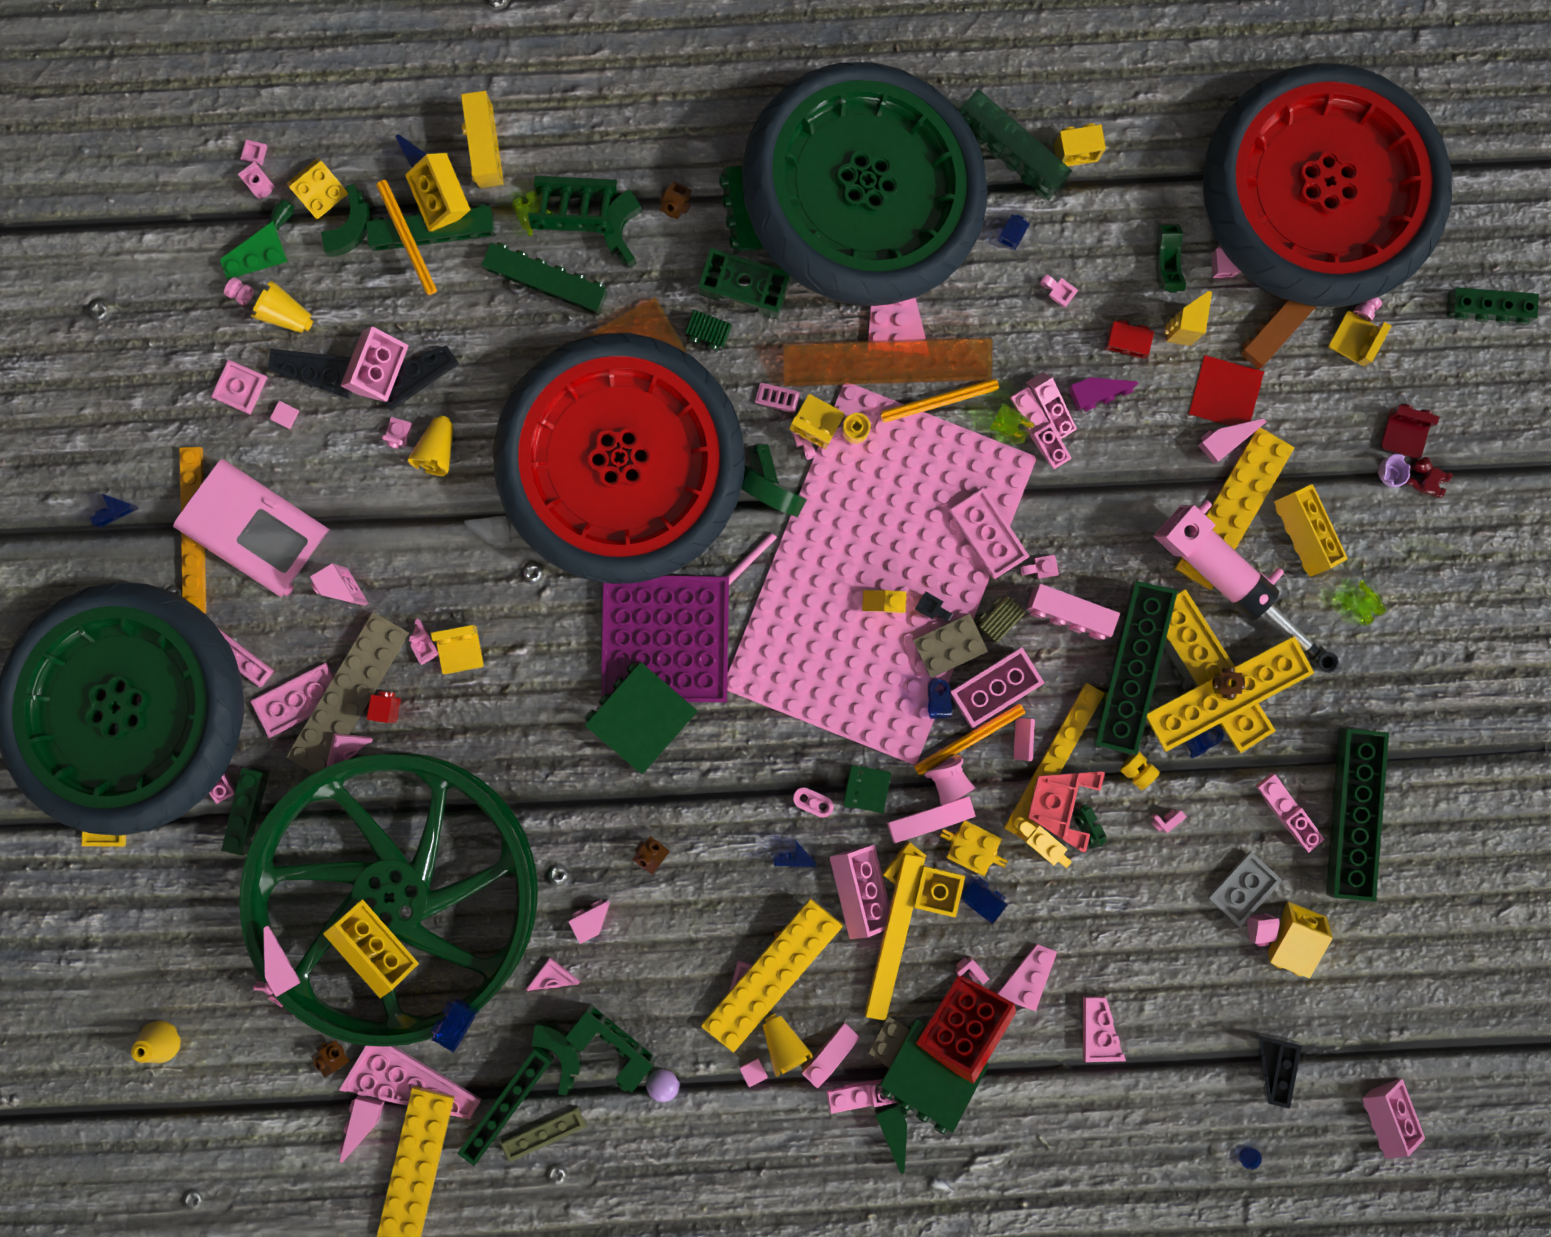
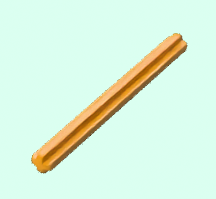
M386 180L377 182L378 191L425 293L428 296L436 293V286Z
M997 379L988 380L884 410L880 413L882 422L886 423L999 389Z
M1021 704L1012 707L915 764L914 768L917 774L922 775L1024 715V708Z

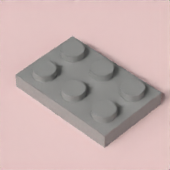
M1249 851L1207 898L1236 925L1241 927L1283 880L1254 853Z

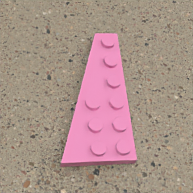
M365 1046L339 1091L358 1093V1095L372 1096L380 1100L408 1106L412 1088L417 1086L454 1095L451 1116L469 1120L482 1100L395 1046Z

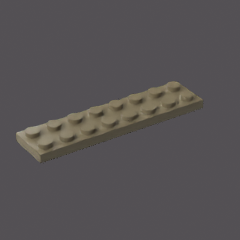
M375 612L371 614L286 758L314 774L326 768L333 734L350 735L370 702L371 694L374 695L410 632Z

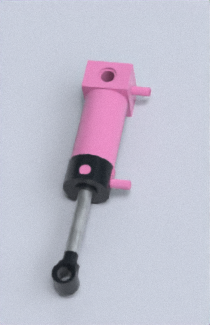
M1205 500L1199 508L1195 505H1180L1153 537L1173 556H1181L1229 599L1230 603L1250 621L1255 620L1265 614L1289 638L1295 636L1301 649L1309 655L1313 669L1325 673L1334 672L1339 665L1338 657L1334 653L1326 651L1322 646H1316L1273 605L1279 596V590L1274 584L1283 575L1284 571L1281 568H1277L1267 578L1262 573L1257 572L1212 530L1215 524L1205 515L1212 506L1208 500ZM1324 657H1326L1327 663L1323 667L1322 660Z

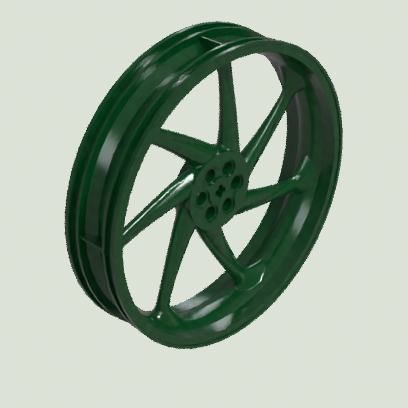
M385 753L357 757L328 766L309 776L291 789L270 811L252 841L243 867L239 897L240 921L245 945L258 975L266 983L264 927L270 926L272 930L268 911V899L278 882L285 880H320L352 884L354 886L352 891L327 921L294 969L301 983L277 997L274 993L272 995L297 1019L325 1035L353 1044L390 1047L425 1041L448 1032L476 1014L501 989L518 966L529 944L538 907V881L533 852L518 818L494 789L468 770L446 760L415 753ZM396 771L414 773L429 785L432 790L428 816L417 851L411 862L405 858L384 830L344 788L343 784L346 780L370 773ZM454 787L475 802L498 829L502 841L501 856L496 864L473 876L442 888L430 890L439 846L446 794L449 788ZM323 799H334L343 807L367 840L377 859L376 861L327 862L277 867L272 863L279 842L291 822L309 803ZM394 870L400 872V881L393 879L392 872ZM512 873L515 876L516 910L512 930L506 946L487 959L477 957L447 942L421 924L422 920L462 901L504 875ZM373 876L380 879L379 887L373 886ZM409 885H413L416 888L415 896L408 893L407 888ZM393 892L395 896L393 897L394 899L390 901L388 897L390 896L389 894ZM370 897L375 901V907L371 908L372 911L397 939L427 953L481 973L484 976V981L455 1005L425 1018L403 1012L398 1005L395 989H393L381 998L387 1016L384 1022H375L349 1016L316 997L312 989L309 974L332 945L323 933L362 899L367 904V898ZM403 906L410 907V916H405L403 914ZM383 912H387L391 916L389 923L383 921Z

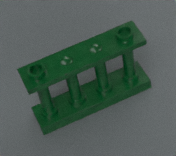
M535 175L534 186L536 194L540 195L537 213H528L531 229L598 232L601 234L614 233L612 217H608L610 199H616L619 196L617 180ZM548 196L561 197L558 214H546ZM569 197L581 198L579 215H566ZM590 198L602 199L599 216H587Z

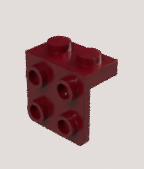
M1400 404L1390 409L1381 448L1410 458H1421L1429 429L1438 425L1440 416L1433 415V412L1430 410H1415L1409 404Z

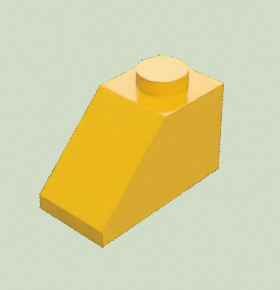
M863 590L862 611L904 614L906 611L907 592Z

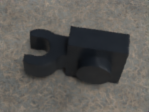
M925 591L915 608L916 611L932 620L937 615L946 622H949L953 616L951 612L941 607L944 601Z

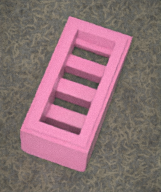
M760 383L755 403L795 414L800 392ZM764 390H769L766 400H762ZM772 392H777L774 402H770ZM780 394H785L782 404H779ZM788 396H792L790 406L786 405Z

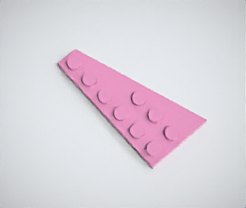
M916 298L895 304L871 306L867 350L929 355Z

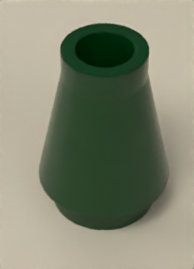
M280 198L279 201L275 202L267 224L274 221L276 229L279 230L294 214L295 206Z

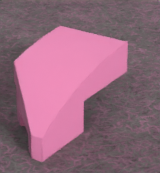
M418 618L415 621L416 626L409 641L419 663L423 665L439 656V653L429 633Z

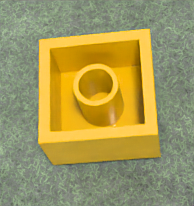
M1095 123L1083 125L1082 128L1066 127L1062 129L1053 144L1057 167L1064 168L1098 162L1106 150L1102 124L1095 125Z
M924 865L914 908L956 918L965 875Z

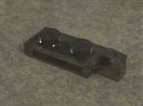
M1166 640L1162 655L1165 660L1170 659L1173 664L1170 667L1177 678L1179 676L1182 678L1181 688L1188 692L1197 687V684L1172 643Z

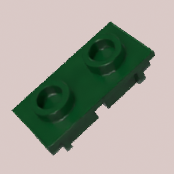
M758 444L754 448L748 449L753 469L779 484L769 445Z
M1085 804L1080 807L1081 809L1073 810L1072 815L1075 824L1080 828L1081 832L1090 834L1089 848L1103 846L1102 844L1107 842V835L1100 823L1093 826L1092 823L1098 819L1092 807Z

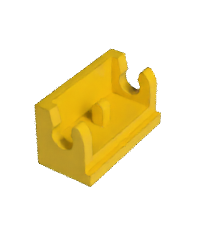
M909 841L882 873L895 885L903 853L923 856L924 858L927 856Z

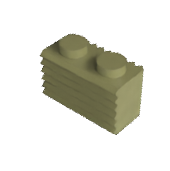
M1008 595L1004 598L1000 596L992 604L995 608L990 613L986 611L978 619L980 624L977 627L994 643H998L1026 613Z

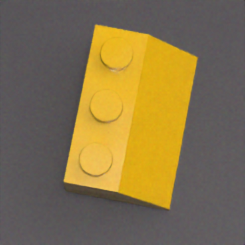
M447 153L426 154L405 174L429 232L460 220L470 211Z
M1207 291L1176 314L1174 318H1171L1169 323H1166L1164 335L1167 336L1166 342L1191 346L1206 333L1212 291Z

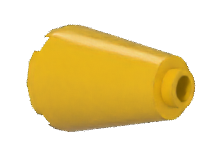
M270 281L267 284L270 286L269 290L262 291L253 308V311L257 313L251 314V317L299 333H303L304 330L308 332L314 322L311 320L312 315L279 285Z
M441 415L433 418L409 455L408 463L418 470L421 466L426 469L425 473L436 476L448 474L454 426L450 422L451 419Z
M774 1014L764 1019L766 1022L763 1025L764 1034L776 1077L781 1074L780 1070L784 1074L800 1066L807 1059L809 1061L814 1058L810 1050L782 1016L777 1017Z
M161 1020L147 1024L140 1031L132 1046L131 1055L133 1059L140 1063L156 1064L171 1060L179 1051L181 1043L176 1027L167 1021Z

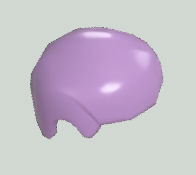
M1393 454L1380 463L1378 475L1386 486L1397 488L1405 484L1409 479L1410 465L1404 461L1405 456Z
M665 1069L654 1071L646 1082V1088L650 1097L657 1102L673 1100L678 1094L680 1083L674 1073Z

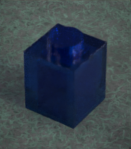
M1011 214L998 242L1016 250L1030 223L1020 215L1015 216Z

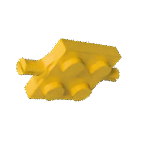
M965 820L955 834L945 829L940 834V837L951 842L946 859L985 877L989 866L993 863L1005 868L1006 864L1004 863L1008 862V860L997 855V849L1002 838Z

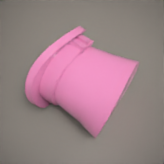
M961 755L951 757L924 774L926 778H932L935 782L940 805L949 804L975 789L974 785L962 771L963 759Z

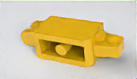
M1021 816L1013 818L1012 825L1018 830L1016 835L1054 866L1057 862L1066 868L1071 864L1072 861L1064 855L1068 849L1030 818L1027 821Z

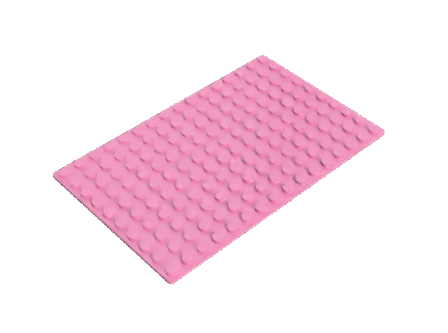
M845 382L834 406L844 412L845 415L826 450L818 446L800 495L805 497L807 501L798 518L791 515L728 672L727 691L914 765L919 760L954 668L930 678L913 640L968 614H971L972 619H974L991 576L948 510L984 487L1010 526L1035 464L1036 457L925 412L883 423L880 417L882 411L905 404ZM852 413L864 414L871 424L869 435L866 440L859 444L848 442L842 433L844 421ZM863 590L907 592L905 613L863 612ZM925 591L944 601L941 607L953 614L949 622H946L937 615L932 620L915 610Z

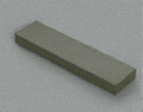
M577 1106L505 1139L500 1144L508 1162H511L579 1131L587 1125Z

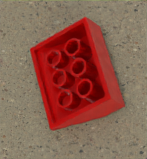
M963 975L958 976L916 1045L952 1072L974 1084L1016 1014L1015 1003Z

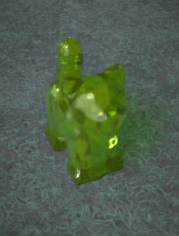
M534 191L526 194L528 203L525 205L522 204L521 197L512 201L517 219L529 237L533 235V229L529 225L528 213H537L539 205L538 196ZM546 210V214H553L552 211Z
M1003 404L989 430L999 431L1001 434L1008 436L1013 445L1025 443L1026 437L1030 434L1028 431L1017 428L1018 425L1021 423L1026 428H1034L1035 424L1022 415L1019 410Z
M1362 580L1359 582V588L1365 592V595L1358 600V597L1353 592H1344L1341 606L1344 610H1352L1361 620L1360 624L1365 626L1375 620L1371 615L1372 611H1374L1375 615L1381 616L1387 609L1382 605L1380 597Z

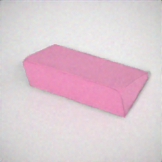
M1017 718L1015 721V760H1033L1034 719Z

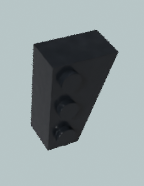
M1256 1032L1265 1099L1268 1104L1290 1109L1302 1045L1299 1041Z

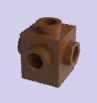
M674 181L661 194L659 201L662 204L659 210L667 216L678 220L690 208L691 203L688 201L692 190Z
M1222 668V672L1214 673L1212 679L1214 694H1222V698H1235V694H1242V690L1245 689V678L1242 677V673H1235V668ZM1230 679H1231V687L1228 685V682H1229Z
M650 836L646 842L641 840L634 850L637 854L632 860L653 875L670 850Z
M336 1040L330 1044L325 1041L315 1048L317 1052L311 1056L315 1068L321 1072L324 1078L349 1062L344 1048Z

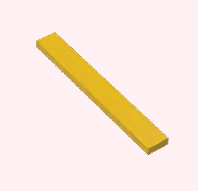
M903 853L864 1013L867 1018L886 1021L925 862L923 856Z

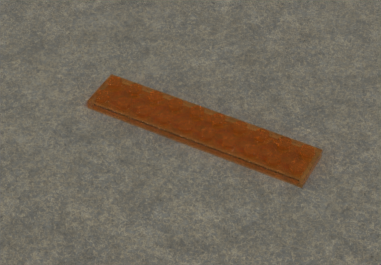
M992 337L784 343V386L992 380L993 339Z

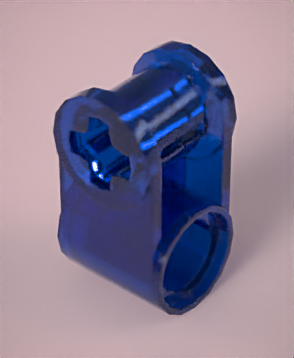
M934 678L928 683V714L930 719L952 717L950 686L945 680L940 678ZM938 683L943 686V689H940L939 692L935 691Z
M1214 726L1184 742L1191 753L1189 755L1190 758H1195L1221 743L1224 739V732L1220 727ZM1211 729H1215L1217 732V737L1214 740H1210L1208 737Z

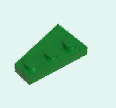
M272 221L222 257L220 262L228 280L286 263L288 259L275 223Z

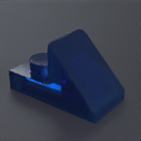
M102 494L108 508L96 511V515L90 517L93 526L103 527L139 509L137 505Z
M797 840L795 856H791L790 852H779V856H774V866L816 867V861Z

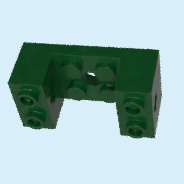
M710 248L698 290L700 296L719 301L720 297L728 298L758 308V314L778 320L791 276L784 270ZM747 276L751 282L748 286H741L738 282L739 278Z
M590 1004L565 1037L567 1044L573 1050L577 1051L578 1049L582 1052L596 1033L599 1032L600 1038L608 1044L611 1042L617 1047L616 1050L620 1055L625 1058L629 1057L618 1070L615 1080L618 1081L617 1085L622 1090H629L632 1093L653 1067L656 1056Z

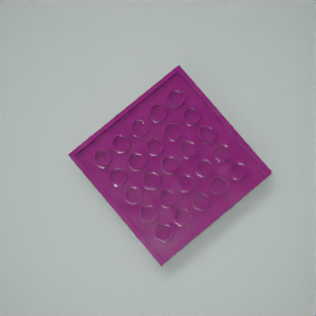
M662 576L639 583H603L601 697L605 693L609 695L614 689L612 685L619 677L623 679L628 672L626 670L632 662L635 661L637 663L641 660L643 664L687 702L727 703L729 577Z

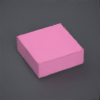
M245 139L240 159L248 163L255 162L257 165L262 166L268 146Z
M279 401L270 420L291 429L299 410Z
M759 1058L740 1067L749 1087L768 1078Z

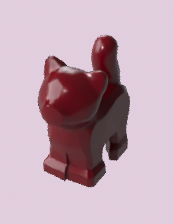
M1423 457L1410 466L1411 469L1424 475L1420 482L1409 478L1406 482L1407 485H1411L1422 494L1432 495L1436 498L1444 497L1446 489L1440 488L1439 483L1449 482L1453 473H1445L1441 469L1433 467L1431 459L1428 457Z

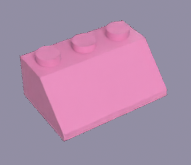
M373 326L362 330L341 386L360 396L387 402L409 345Z
M332 563L310 576L313 581L311 586L317 594L320 593L323 596L364 606L369 604L346 567Z
M1397 1079L1371 1089L1362 1098L1364 1108L1369 1114L1371 1126L1375 1130L1379 1147L1383 1151L1385 1158L1409 1157L1425 1139L1403 1079Z

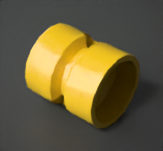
M852 413L845 419L842 433L848 442L859 444L866 440L871 427L867 416L862 413Z
M1138 751V754H1132L1121 765L1119 770L1127 778H1132V783L1142 791L1158 777L1160 771L1153 764H1147V758Z

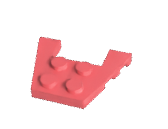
M1105 772L1037 776L1028 818L1078 850L1086 853L1090 834L1069 829L1079 786L1101 791Z

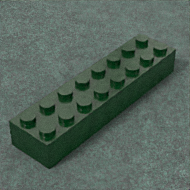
M1133 580L1093 740L1095 745L1134 755L1138 754L1178 590Z
M1339 728L1326 886L1327 896L1339 899L1376 902L1389 732Z

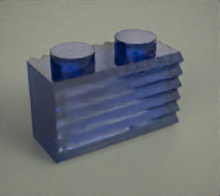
M972 877L962 890L960 899L993 925L1008 906L1004 901L1006 897L997 890L994 893L989 890L988 886L990 884L981 877L977 880Z
M458 998L453 1002L448 1001L442 1011L445 1014L443 1020H437L431 1030L434 1033L431 1040L454 1053L479 1011Z

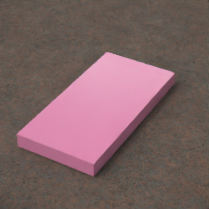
M984 487L948 510L994 580L1030 557Z
M327 663L250 701L268 738H272L310 718L334 678Z

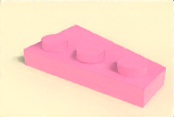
M1036 943L1023 959L1020 966L1011 974L1005 985L996 994L1017 1005L1036 1011L1057 951Z
M1104 996L1083 997V1061L1085 1062L1126 1061L1120 1048L1119 1037L1115 1032L1114 1021L1107 999Z

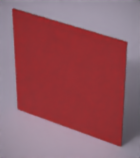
M1204 355L1189 415L1229 426L1251 422L1264 371Z

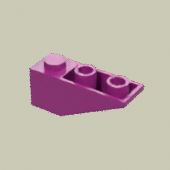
M1090 377L1071 385L1068 391L1077 412L1082 409L1084 412L1096 408L1095 404L1099 402L1107 404L1115 400L1114 396L1122 394V396L1133 393V388L1138 385V382Z

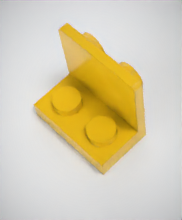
M319 157L287 182L289 188L316 219L320 218L348 195L345 188Z
M1348 311L1345 313L1328 347L1364 367L1373 362L1392 325L1383 322L1376 326Z
M809 394L791 423L789 430L826 450L845 413Z
M470 625L431 633L432 641L437 642L442 674L484 667L477 626Z

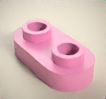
M799 788L794 793L793 800L795 805L807 812L823 818L828 817L833 812V802L822 794L808 788ZM806 794L808 796L807 801L802 802L800 796ZM826 803L827 808L820 810L819 804Z

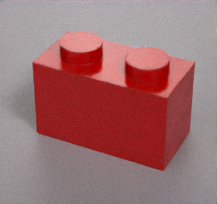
M1124 320L1114 321L1110 325L1104 350L1145 359L1150 353L1154 331L1149 330V327L1145 325H1137L1136 327L1129 325V322Z
M378 691V695L371 694L367 720L397 723L401 698L395 697L396 693Z

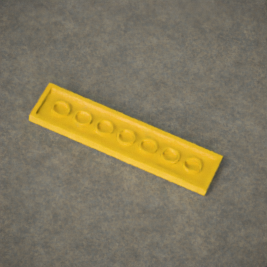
M1261 427L1253 433L1212 506L1206 513V516L1215 524L1212 530L1234 550L1237 548L1295 448ZM1183 557L1180 558L1174 570L1208 590L1213 589L1214 586Z
M1184 589L1179 592L1176 597L1166 640L1197 687L1212 679L1214 673L1222 672V668H1233L1235 666L1187 590ZM1259 703L1220 723L1238 753L1244 752L1276 731Z
M1295 636L1233 667L1235 668V673H1242V677L1245 678V689L1242 690V694H1235V698H1222V694H1214L1212 679L1148 712L1146 719L1163 751L1171 750L1313 675L1314 671ZM1230 679L1229 682H1228V685H1229L1230 687H1231V679Z
M809 898L702 1022L701 1027L734 1053L839 932L843 924L813 899Z
M413 1086L377 1237L422 1236L454 1103V1095Z

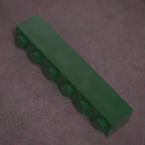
M485 204L476 205L475 208H471L460 220L430 232L421 212L414 213L413 216L405 217L403 215L417 246L496 236L493 210ZM377 217L373 218L372 221L366 222L368 243L373 251L405 248L392 219Z
M490 242L481 264L485 271L598 316L608 295L607 289L604 288L605 285L595 280L593 283L589 282L581 274H569L565 268L555 265V267L549 266L541 258L531 259L527 253L520 250L516 252L511 251L507 245L497 242V245Z
M534 1048L457 1153L459 1156L473 1166L477 1164L554 1059L553 1055L543 1048Z

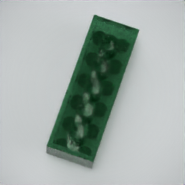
M979 89L962 105L960 114L970 126L977 142L990 149L989 152L995 158L1003 160L1005 166L1010 171H1015L1021 176L1020 179L1026 185L1034 187L1036 193L1041 198H1046L1050 201L1066 183L1072 170Z

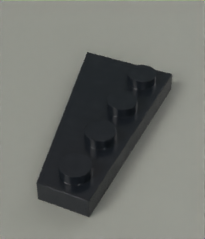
M445 345L422 354L420 358L403 362L404 364L400 367L388 401L385 404L392 411L459 365V362L448 346Z
M270 349L268 370L350 400L351 391L342 387L341 383L352 357Z

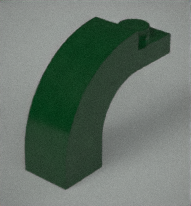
M355 184L346 185L350 203L348 220L337 229L321 232L324 252L329 257L343 255L352 251L361 244L367 235L366 222L372 220V212L370 206L364 203L363 191L359 190Z
M630 189L618 196L610 205L608 217H612L614 233H604L611 255L619 251L617 253L618 258L622 264L627 263L629 268L637 263L623 240V229L629 220L642 212L640 204Z
M1159 224L1156 244V273L1159 289H1164V291L1170 293L1185 291L1186 281L1181 270L1183 231L1180 224Z
M745 465L741 489L765 504L798 518L807 499L796 491L771 481L748 465Z
M538 1021L535 1024L532 1046L549 1049L558 1056L562 1065L558 1094L567 1095L569 1089L573 1090L575 1077L571 1075H579L581 1071L580 1052L578 1049L577 1051L573 1050L567 1044L565 1037L568 1033L564 1029L551 1023Z

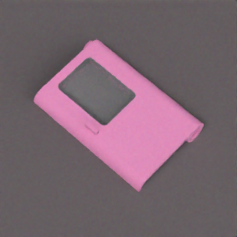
M221 459L216 464L173 525L174 528L279 597L288 596L294 589L292 585L293 580L330 530L224 459Z

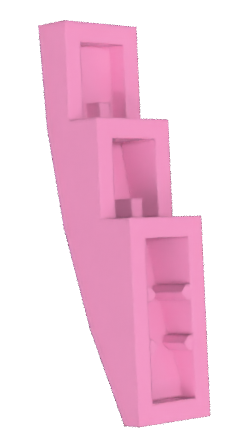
M970 796L946 805H939L887 823L893 843H897L976 817Z

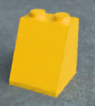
M1288 901L1279 921L1277 939L1271 942L1268 950L1270 963L1277 968L1290 970L1297 976L1310 978L1332 941L1333 936L1326 916Z

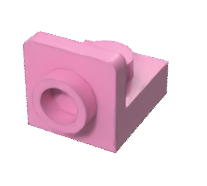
M391 417L386 435L382 436V440L387 442L386 446L399 449V446L406 448L412 423Z
M1171 810L1165 814L1164 821L1154 813L1150 817L1153 819L1151 823L1157 831L1160 832L1162 830L1168 833L1182 822L1186 815L1181 810Z
M971 956L968 959L966 957L963 958L956 965L958 968L955 971L959 977L970 969L968 974L975 982L980 980L984 984L989 980L987 974Z

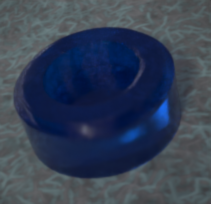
M1248 1146L1240 1151L1239 1161L1245 1168L1254 1170L1260 1166L1262 1156L1257 1149Z

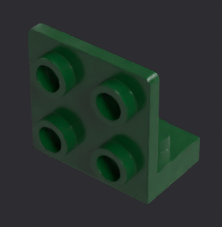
M850 764L843 807L884 813L891 772Z

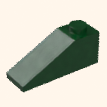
M897 1102L885 1105L874 1111L899 1172L904 1174L907 1142V1122L905 1118L909 1116L907 1111L897 1105Z

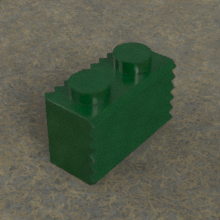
M693 309L684 334L688 337V341L694 344H699L700 341L707 344L706 347L708 349L718 352L719 349L724 350L732 330V324Z

